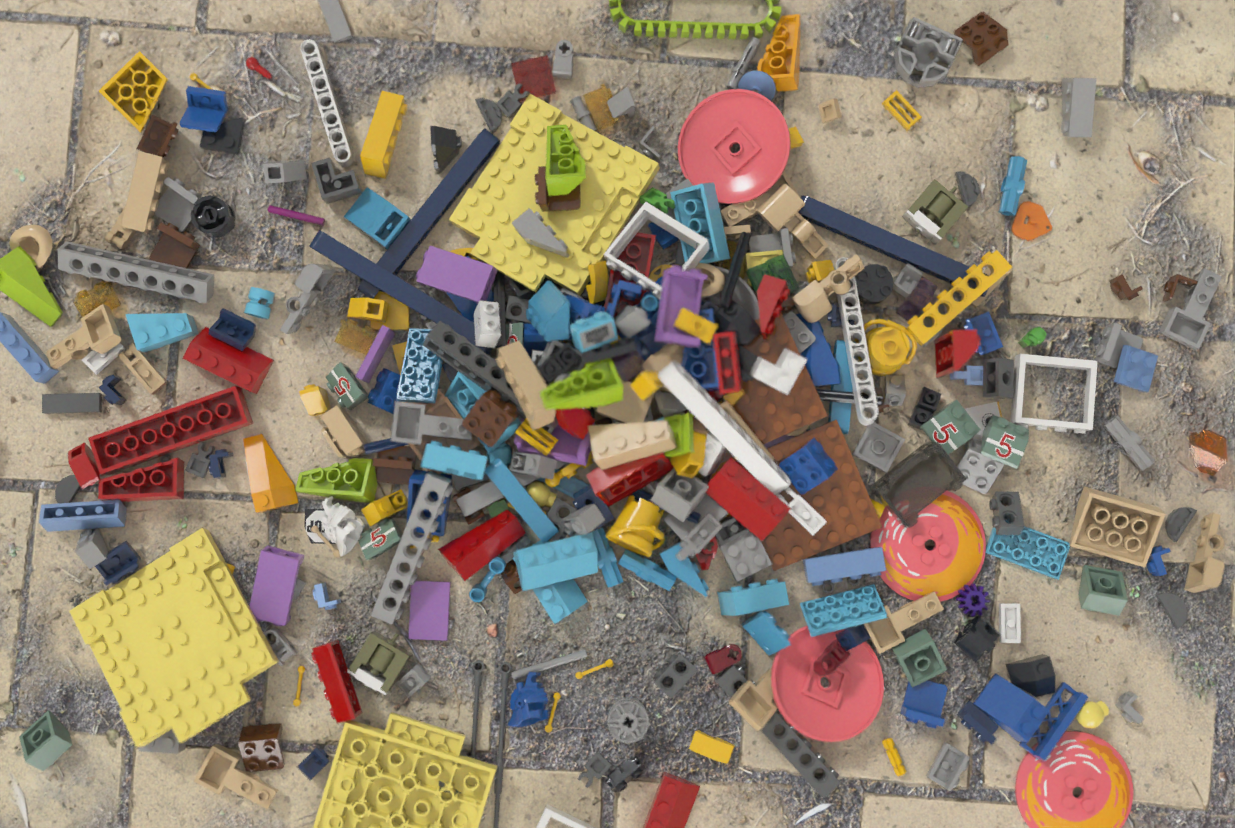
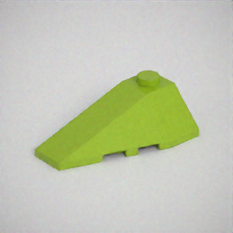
M567 125L547 126L546 183L548 195L569 194L586 178L585 160L581 157Z
M19 246L0 258V291L52 327L63 312L53 294L48 292L43 283L45 279L37 272L35 268L37 265L34 259Z
M610 357L587 363L585 368L578 372H572L571 376L565 380H559L540 391V396L546 410L605 406L623 401V385Z
M353 458L349 459L348 462L334 463L326 468L319 467L300 472L295 491L324 497L332 496L336 499L372 503L378 486L373 460Z

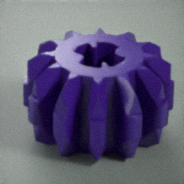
M972 583L971 587L964 585L965 592L963 590L958 591L962 596L956 597V600L962 603L958 604L957 607L959 609L964 608L963 614L969 613L971 617H975L976 613L982 615L981 609L988 610L985 603H990L991 601L985 599L989 593L983 592V586L977 588V585ZM971 597H974L976 600L975 604L970 600Z

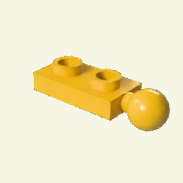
M590 451L586 466L571 463L557 473L554 472L553 479L545 478V483L549 487H556L563 477L566 476L569 479L577 474L576 469L582 466L585 469L593 464V451Z

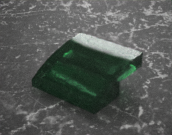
M784 254L769 259L765 263L749 268L746 271L756 295L764 274L787 281L788 289H790L789 294L800 289Z

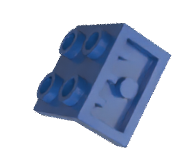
M619 280L618 285L614 284L611 293L613 303H608L606 313L614 319L620 296L624 295V299L630 301L640 299L642 286Z

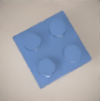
M1123 345L1114 383L1149 393L1158 355L1129 345Z

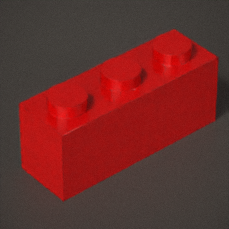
M736 333L713 334L720 394L743 392Z

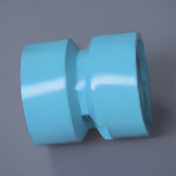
M250 287L248 295L250 302L246 303L244 313L262 319H269L271 312L269 305L273 304L275 293Z

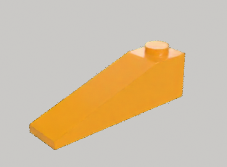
M800 14L781 16L773 32V38L770 44H767L766 52L758 63L757 71L770 75L775 82L777 91L798 90L800 74Z
M263 434L244 438L251 495L256 513L298 504L295 484L285 472L284 467L278 461Z

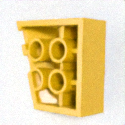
M139 51L99 92L141 133L168 79Z

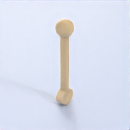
M312 526L311 531L316 533L333 551L334 557H339V550H336L320 533L317 526Z

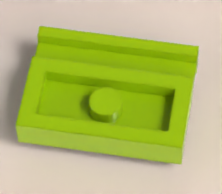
M686 413L685 415L679 414L664 417V421H667L673 430L677 447L665 451V456L673 457L689 452L694 453L693 415Z

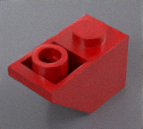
M85 442L68 451V463L82 489L89 485H94L100 480V473L93 452Z

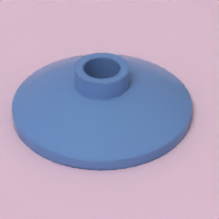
M755 70L747 72L741 77L738 89L757 90L759 94L771 101L775 96L776 85L770 75Z

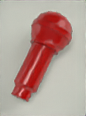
M249 57L246 60V67L248 69L257 71L263 77L271 79L272 74L261 66L256 58Z

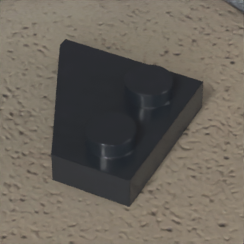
M237 118L224 122L217 132L203 131L200 148L239 155L245 119Z

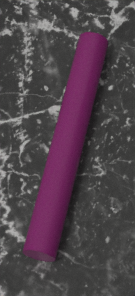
M272 205L268 207L269 213L322 226L325 223V218Z

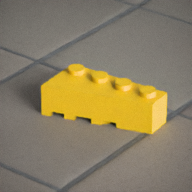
M386 91L381 92L360 154L364 174L383 179L387 178L398 133L402 127V117L407 112V104H405L403 95Z

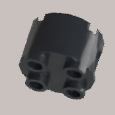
M211 195L204 196L195 202V206L191 210V220L194 226L209 237L218 238L225 236L234 229V211L226 202Z
M870 264L855 275L859 301L865 305H876L892 293L893 277L886 266Z
M978 615L964 626L966 629L963 632L960 631L957 634L954 643L974 662H977L985 651L989 653L996 646L995 641L1001 634L981 615Z

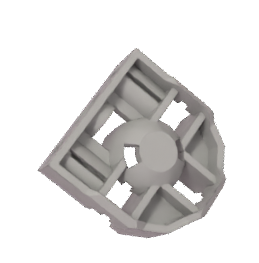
M913 17L909 21L894 53L895 68L902 77V80L917 88L934 86L948 75L963 39ZM903 44L909 48H912V51L909 52L901 48V45ZM930 52L933 53L934 59L930 60V56L928 55ZM938 61H941L947 64V67L945 68L936 63ZM914 68L923 72L919 82L909 78Z

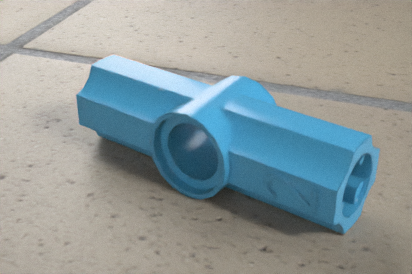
M1012 156L1009 160L1007 174L1001 185L1002 197L998 212L1002 215H1016L1019 197L1022 195L1025 187V180L1023 179L1027 160L1024 157Z
M603 528L592 531L597 549L598 567L602 570L608 588L624 582L613 548L605 537V531Z
M625 549L618 562L622 567L636 573L635 575L650 583L653 582L670 591L677 578L669 571L660 568L658 564L645 557L643 559Z

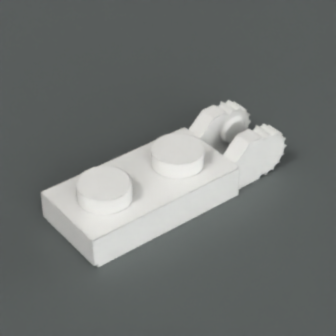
M788 486L784 490L794 498L790 503L781 494L776 496L791 508L789 513L814 536L827 521Z

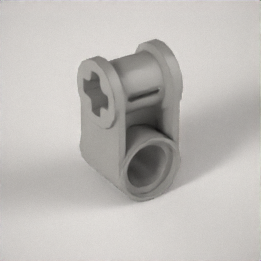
M561 40L556 45L553 77L572 79L574 52L573 46L568 40ZM564 48L568 49L566 51V54L562 53V51H564Z
M272 628L264 633L280 666H283L285 661L292 655L298 654L295 646L288 641L279 629ZM270 633L276 636L275 643L269 641L268 636Z

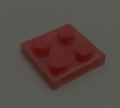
M547 55L511 63L515 84L520 83L524 85L520 89L521 94L529 91L533 96L541 97L556 93Z

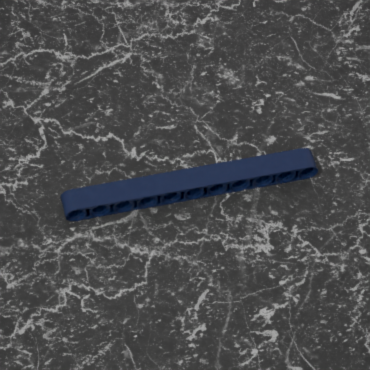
M483 129L376 264L396 276L497 149L501 140L487 129ZM365 280L358 287V291L371 299H374L378 292H383Z
M801 196L805 205L798 213L810 223L904 264L908 263L918 270L950 284L958 277L963 279L967 275L966 270L970 268L967 265L811 197ZM969 279L967 282L968 286L971 289H975L976 282ZM988 289L985 292H983L980 296L985 297L988 292Z
M321 230L317 232L309 245L310 248L437 324L441 321L449 325L456 333L466 337L470 343L476 346L475 327L472 321ZM476 346L488 355L493 350L491 347Z

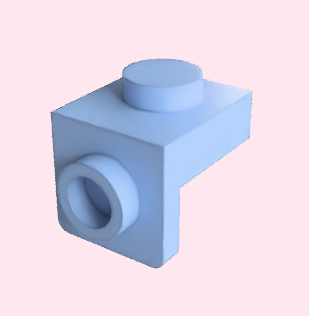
M326 582L314 585L315 589L312 592L314 600L318 602V607H325V610L337 608L336 604L341 603V599L329 601Z

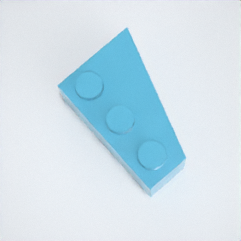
M187 313L125 314L136 349L144 353L199 334L194 317Z
M431 441V444H425L420 467L474 480H482L487 456L480 455L481 452L473 450L464 452L461 451L462 448L450 445V448L442 447L443 443Z
M778 579L766 580V584L760 585V582L748 584L749 587L735 586L731 587V590L717 592L721 615L738 616L789 605L785 582H778Z

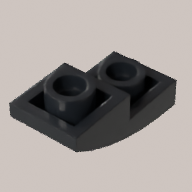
M567 342L540 363L536 369L547 383H550L581 357L570 343Z
M923 387L908 425L922 430L920 426L928 421L936 411L941 393Z

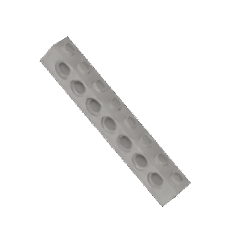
M68 241L58 248V269L70 274H81L88 278L94 277L103 279L106 282H116L124 286H134L142 290L174 295L181 299L195 300L198 303H207L214 295V274Z
M433 471L426 475L371 616L389 624H393L396 620L401 619L404 612L402 605L404 602L407 603L411 594L408 591L410 585H414L418 577L415 574L418 567L421 568L425 557L422 556L424 550H428L432 542L429 539L432 532L435 533L439 522L436 521L438 515H442L446 507L444 500L452 492L453 486H450L452 479ZM431 491L438 494V500H434L431 497ZM424 509H428L431 512L430 518L424 515ZM421 527L424 530V535L418 534L416 528ZM410 545L417 547L416 553L410 550ZM403 562L410 565V570H406L403 567ZM396 580L402 581L403 587L397 586ZM389 597L396 600L395 605L390 603Z

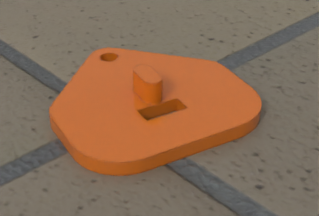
M1025 201L1018 207L1011 229L1016 237L1031 241L1050 232L1052 225L1041 205ZM1025 217H1029L1027 224H1024Z

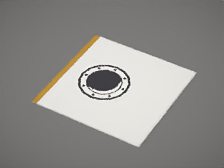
M999 401L965 408L966 412L981 429L972 437V440H982L983 430L993 415L1002 417Z

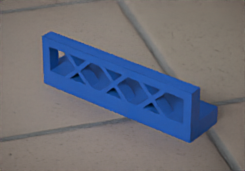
M1062 682L1045 706L1050 711L1052 706L1058 705L1059 715L1051 718V713L1047 714V718L1043 720V722L1048 721L1049 729L1046 733H1040V728L1038 727L1036 734L1032 736L1037 737L1038 745L1035 750L1026 745L1027 742H1020L1019 745L1036 759L1045 761L1088 699V696L1083 692H1076L1065 682ZM1064 689L1072 694L1067 702H1062L1061 693Z

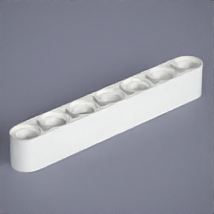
M305 40L300 47L334 158L341 166L349 167L354 162V155L321 50L313 40ZM310 48H315L313 53L307 54ZM315 66H320L318 71H313ZM321 83H326L323 89H318ZM331 100V104L328 107L323 106L325 101ZM332 118H337L336 123L329 124ZM338 135L343 136L341 141H334ZM343 153H348V157L345 160H340V156Z

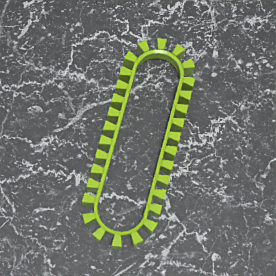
M609 0V6H618V8L610 9V16L613 22L622 18L619 22V30L626 33L628 26L631 25L635 27L634 36L642 37L641 27H647L646 37H653V28H658L657 37H665V28H670L669 37L677 38V28H682L681 38H689V29H694L693 38H700L701 29H706L704 38L712 39L713 29L718 30L716 39H724L725 30H730L728 39H736V30H742L740 40L748 39V31H753L754 37L760 39L763 35L761 29L763 26L769 33L775 28L776 21L770 17L779 20L782 6H772L779 4L780 0H765L768 5V14L762 21L754 24L653 21L631 19L622 10V0Z

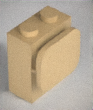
M620 378L623 385V401L605 406H594L597 408V413L620 423L644 422L654 394L642 401L630 386L632 383Z
M336 405L321 415V418L328 427H324L321 431L338 457L344 459L348 456L359 457L365 453L364 445L367 444V441L345 408Z

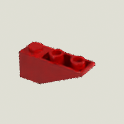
M764 274L757 290L760 326L764 340H767L768 335L773 333L774 321L776 317L780 316L782 312L781 305L784 300H787L790 292L787 281Z
M583 407L555 409V417L559 426L578 439L583 440L589 431L588 426H592L595 422V419L590 416L591 413Z

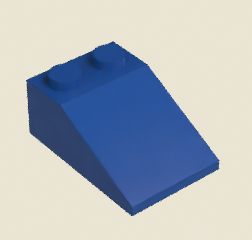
M415 469L409 479L407 523L425 477L429 473L428 471ZM440 473V475L449 479L453 478L452 475ZM431 491V497L434 500H438V494ZM451 494L444 500L446 507L443 514L438 515L436 520L439 522L435 533L432 532L431 535H445ZM424 509V515L430 518L431 512L428 509ZM421 527L416 528L418 533H424Z
M996 673L973 703V705L1018 742H1029L1050 712L1035 698Z

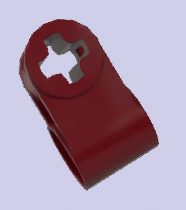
M835 639L814 662L813 668L815 673L819 676H825L835 672L848 659L851 653L849 651L846 652L839 644L838 639ZM823 662L827 664V670L823 667Z
M729 644L706 654L704 660L713 675L739 662L742 658V652L738 645ZM730 649H733V651H738L736 653L735 658H733L732 656L728 657V655L730 654Z

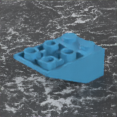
M368 187L344 216L385 249L391 246L411 220L405 213Z
M680 542L659 552L669 572L703 596H708L706 591L709 588L703 578L699 579L697 574L700 573V570L694 561L691 562L688 556L682 561L675 556L682 549Z
M766 611L755 612L741 624L768 656L791 645L788 641L790 636L783 628L774 625L777 621Z

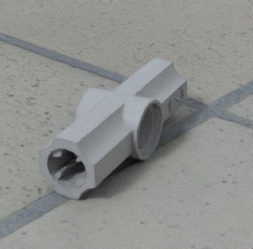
M1118 415L1103 425L1116 441L1115 445L1118 450L1128 456L1140 471L1153 464L1155 460L1142 445V439L1134 431H1130Z

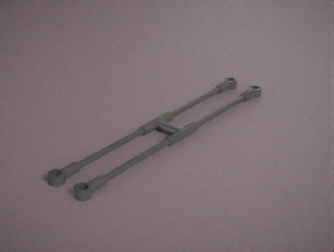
M477 660L473 663L475 694L471 756L469 757L474 759L477 758L475 755L479 692L482 682V671L485 667L482 660ZM507 661L500 665V671L502 672V697L498 757L496 758L497 770L494 776L495 810L493 828H498L500 794H502L506 694L509 685V672L512 669V665ZM481 663L482 669H476L475 664ZM504 664H507L509 666L508 671H504L502 669V666Z

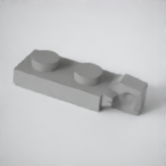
M708 512L680 543L682 549L675 556L682 561L688 555L693 557L698 554L723 526Z

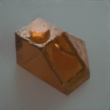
M1204 430L1200 434L1193 432L1189 435V448L1196 469L1214 477L1227 462L1226 438L1210 430Z

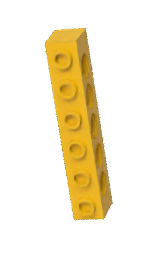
M998 250L993 253L988 251L980 258L982 262L978 266L973 264L966 270L967 275L963 279L958 277L951 283L953 287L948 292L943 290L936 296L938 300L934 304L930 302L922 309L923 314L919 317L915 315L907 322L909 326L906 329L920 346L924 345L1012 268ZM984 266L990 269V276L983 274L982 268ZM969 279L976 282L975 289H971L968 286L967 282ZM954 292L960 293V302L953 299ZM939 305H944L947 308L945 315L939 313ZM925 317L932 320L931 327H926L923 324Z

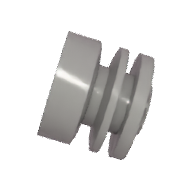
M624 697L615 701L608 713V728L612 736L620 742L633 743L645 735L649 726V719L644 704L632 697ZM625 717L633 719L631 725L628 726L627 723H623L625 722Z

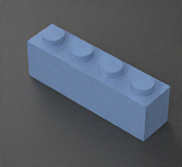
M0 312V342L35 382L46 384L59 370L50 366L47 356L10 315Z
M120 500L41 505L39 523L47 532L125 527L127 508Z
M882 547L803 559L806 582L812 583V586L822 585L825 580H831V583L841 582L843 577H850V580L860 579L862 574L868 573L870 577L879 576L881 571H886Z

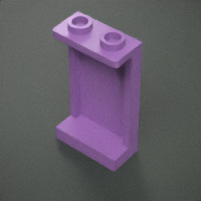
M433 246L429 247L424 253L423 265L416 275V281L421 286H429L474 301L476 304L479 301H487L497 274L494 266Z
M671 266L670 269L664 270L655 336L656 342L686 347L699 346L700 338L693 337L673 327V324L681 308L699 315L703 280H706L708 276L701 274V270L690 269V271H684L681 266Z
M559 424L551 433V435L558 439V442L547 456L517 434L515 436L514 444L517 445L519 453L540 455L558 461L585 466L592 447L589 431L582 440L571 436ZM523 429L524 432H526L527 434H529V435L532 437V435H531L530 433H528L526 430Z
M268 545L261 550L249 607L257 621L272 622L275 626H285L291 620L289 614L299 566L303 563L305 555Z

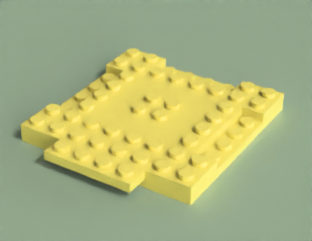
M529 94L510 123L511 128L473 188L467 190L449 220L454 226L479 239L470 253L478 260L494 266L499 272L534 292L538 290L546 277L580 296L590 281L588 265L604 259L603 254L615 241L639 203L640 196L646 192L659 171V163L628 146H621L562 114V111ZM567 125L581 157L585 160L586 178L580 183L581 207L578 210L542 212L539 204H536L535 192H538V186L535 184V174H538V167L546 166L547 126ZM529 208L533 213L537 211L544 219L542 223L546 227L549 225L555 231L556 235L554 237L558 241L562 239L568 246L566 251L569 257L566 258L528 244L515 230L512 222Z
M204 528L199 529L169 548L170 551L112 588L107 591H100L69 611L85 644L90 645L122 710L119 713L136 747L146 746L171 729H173L179 743L185 742L250 701L251 699L243 684L279 662L209 530Z
M391 712L385 730L348 720L345 722L313 828H478L497 766L460 755L466 735ZM439 781L446 784L442 787V789H440L441 786H439Z

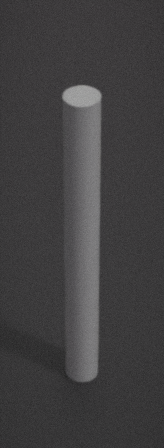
M586 650L578 651L511 672L513 680L527 676L530 671L540 672L588 656Z

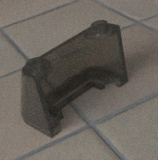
M928 441L873 483L870 489L903 527L910 528L918 522V513L946 490L957 491L963 486V482L967 479L939 442Z

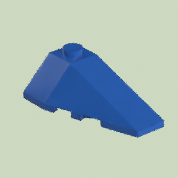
M713 309L699 310L700 317L715 324ZM712 337L710 344L700 341L698 347L685 346L681 366L706 392L719 391L714 338Z
M799 313L796 314L816 337L815 342L800 354L801 357L806 359L805 366L815 388L841 384L838 361L830 350L831 346L825 339L819 320L809 323Z

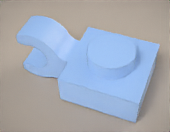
M964 366V371L951 373L950 380H964V385L983 386V366Z

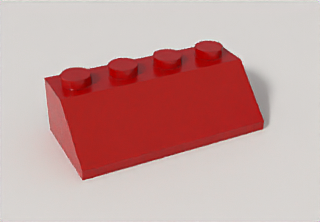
M205 327L190 342L183 359L257 394L274 360L249 347H246L243 351L209 335L210 328Z
M952 330L935 340L936 378H941L958 371L978 350L980 336L977 335V330Z
M664 451L603 470L600 467H596L586 476L594 493L610 507L650 482L669 473L674 467L669 460L670 458L665 456Z
M731 457L707 484L709 488L706 494L761 542L791 509Z
M337 639L312 648L311 656L313 662L317 663L319 668L317 672L318 678L325 686L324 696L327 701H330L332 707L330 708L331 717L336 719L337 723L355 719L363 712L353 682L351 681L350 673L347 672L348 667L339 640Z
M664 771L643 828H685L700 785Z

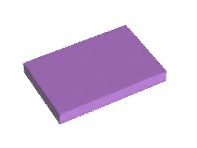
M381 326L356 374L358 379L368 384L395 335L389 328Z
M416 581L414 585H411L408 639L448 640L451 582Z

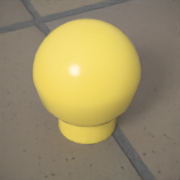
M535 481L526 488L527 493L539 507L547 506L551 508L554 504L557 494L551 492L549 486L544 482Z
M1086 701L1077 713L1076 719L1083 727L1093 729L1103 722L1104 717L1109 714V709L1103 701Z

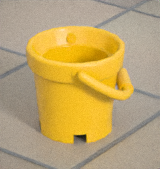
M882 319L870 320L863 325L864 331L873 324L885 325V327L873 328L865 333L872 375L881 377L892 375L902 365H909L917 350V342L906 327L891 320ZM907 336H909L910 340L912 341V350L908 358L907 355L908 351L910 350V343ZM855 338V342L860 343L859 340ZM858 356L859 362H862V358Z
M629 496L613 526L609 527L605 537L629 551L651 557L653 550L665 543L664 533L658 529L664 510L659 511L660 507L641 498L639 502L634 501L635 496ZM655 537L660 539L658 543L653 545Z

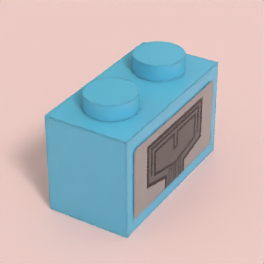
M606 312L595 313L593 317L579 319L574 324L569 325L574 345L581 353L618 339L613 317Z

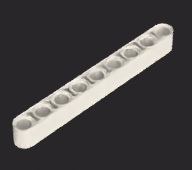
M842 257L838 259L834 270L842 266L848 258ZM854 276L849 280L850 290L843 295L837 294L857 418L861 424L868 426L877 418L878 407ZM845 302L852 303L853 307L846 306ZM848 320H854L857 325L849 324ZM851 338H857L860 343H853ZM854 356H860L863 361H856ZM857 375H864L866 380L858 379ZM860 393L868 394L869 399H863ZM863 412H870L872 414V418L865 417Z
M672 361L658 373L663 384L773 494L777 495L791 485V481L784 471L678 362Z

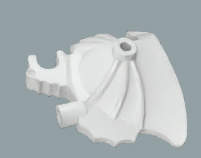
M331 496L322 502L327 515H324L321 521L324 523L328 539L332 543L337 544L341 557L354 548L363 533L365 525L348 507L339 503L332 505L333 497Z

